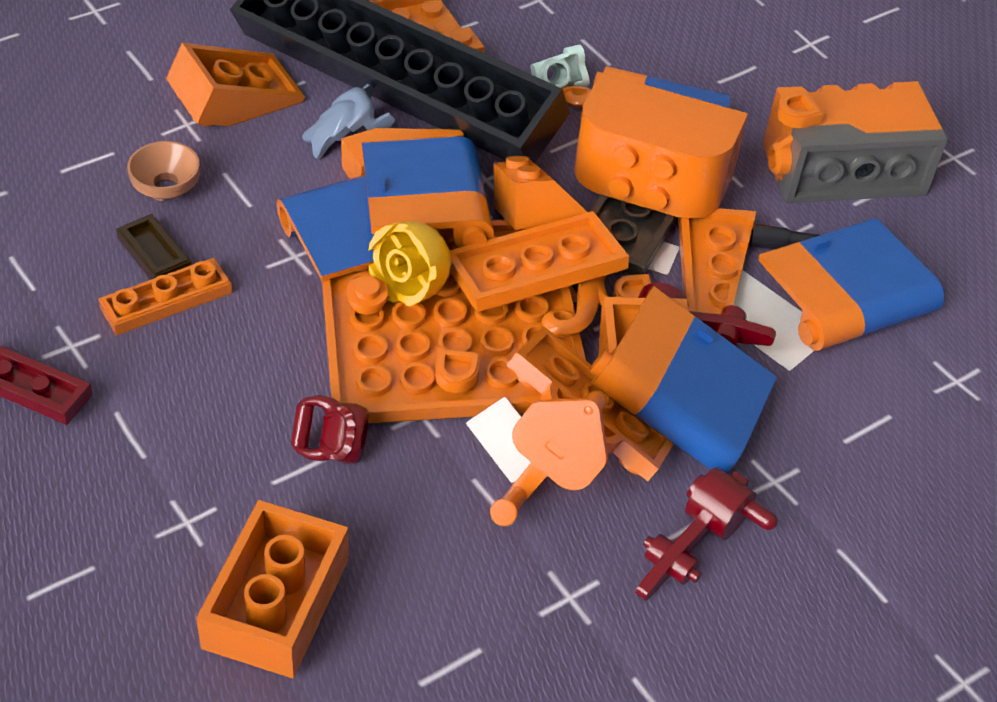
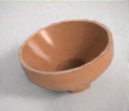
M172 141L154 142L140 147L131 155L127 164L128 176L133 187L138 192L159 201L181 197L195 186L200 176V164L196 152L184 144ZM163 180H172L177 183L168 187L155 186Z

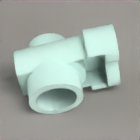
M580 44L566 47L563 50V54L530 65L533 76L560 88L564 86L587 87L590 83L589 74L585 67L584 49ZM549 67L553 70V75L550 79L547 78Z

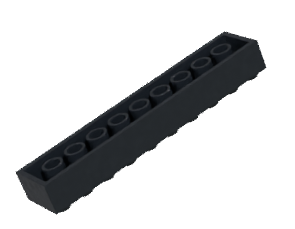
M237 0L230 8L244 35L352 87L363 88L369 84L374 89L373 97L439 129L461 130L464 137L472 140L476 147L505 161L510 156H525L533 163H536L570 114L562 88L368 0Z

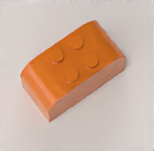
M601 73L583 103L574 166L575 176L584 187L604 196L680 218L708 216L721 205L734 175L748 113Z

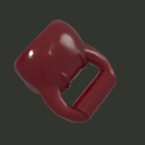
M323 395L303 398L296 406L291 445L297 453L309 460H336L344 464L358 463L362 458L365 448L369 412L367 408L359 404L341 403ZM314 406H318L325 410L322 437L319 440L320 446L318 448H308Z

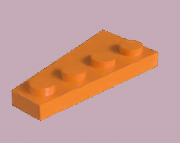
M718 208L712 214L701 218L678 217L683 294L688 300V311L721 314L724 307L734 304L757 211Z

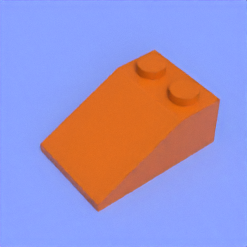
M181 43L166 78L193 120L197 124L206 127L212 125L229 127L303 103L305 99L302 91L273 53Z

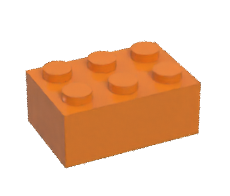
M258 500L196 617L201 649L294 679L349 560L348 527Z

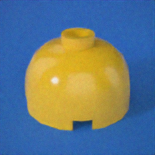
M402 221L386 225L376 231L369 243L368 251L374 250V263L368 264L370 275L381 279L387 285V300L393 303L402 301L406 304L405 306L421 303L438 293L449 277L451 258L448 246L436 229L422 222Z

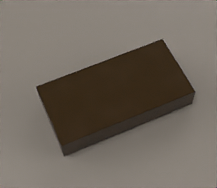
M153 214L116 228L118 240L150 280L192 265L188 256Z

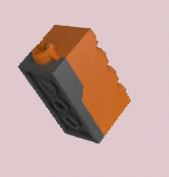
M913 81L893 82V84L885 89H879L873 83L858 84L851 90L846 91L838 85H823L816 92H808L802 86L777 87L762 145L768 157L769 169L775 175L785 203L927 196L948 139L919 82ZM803 90L806 91L824 113L821 124L806 128L786 126L779 121L776 115L779 101L783 96Z

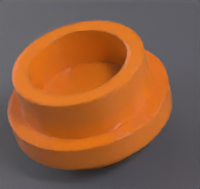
M361 276L348 284L346 298L356 312L364 315L375 314L382 309L388 299V287L379 278Z

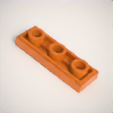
M211 258L166 275L157 276L152 280L135 286L120 289L115 293L98 298L102 313L117 336L232 293V285L216 259Z

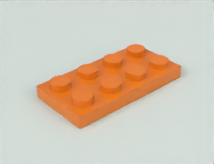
M594 211L489 239L487 243L471 244L449 250L451 258L450 272L476 312L492 309L563 287H569L601 276H607L629 267V255Z

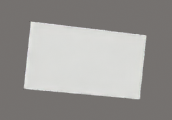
M742 270L733 305L745 311L747 321L771 327L776 331V337L771 346H754L790 371L814 352V350L801 341L798 334V325L802 311Z

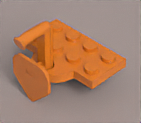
M544 326L516 352L507 364L515 372L517 379L525 386L535 388L541 393V398L527 409L515 424L512 432V439L516 449L531 463L505 495L492 504L490 508L491 519L499 526H508L515 522L518 510L546 476L568 490L585 488L606 465L610 453H614L619 458L620 463L626 470L635 475H640L648 482L658 471L673 446L672 442L592 385L591 381L594 374L589 372L592 365Z

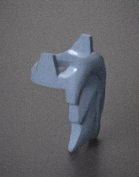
M367 84L363 88L354 87L340 94L332 103V106L320 115L318 121L303 133V140L306 143H312L313 155L317 160L323 157L327 149L335 141H340L350 131L354 132L361 126H364L367 130L390 128L395 118L389 112L375 119L374 105L371 100L374 89L371 85Z

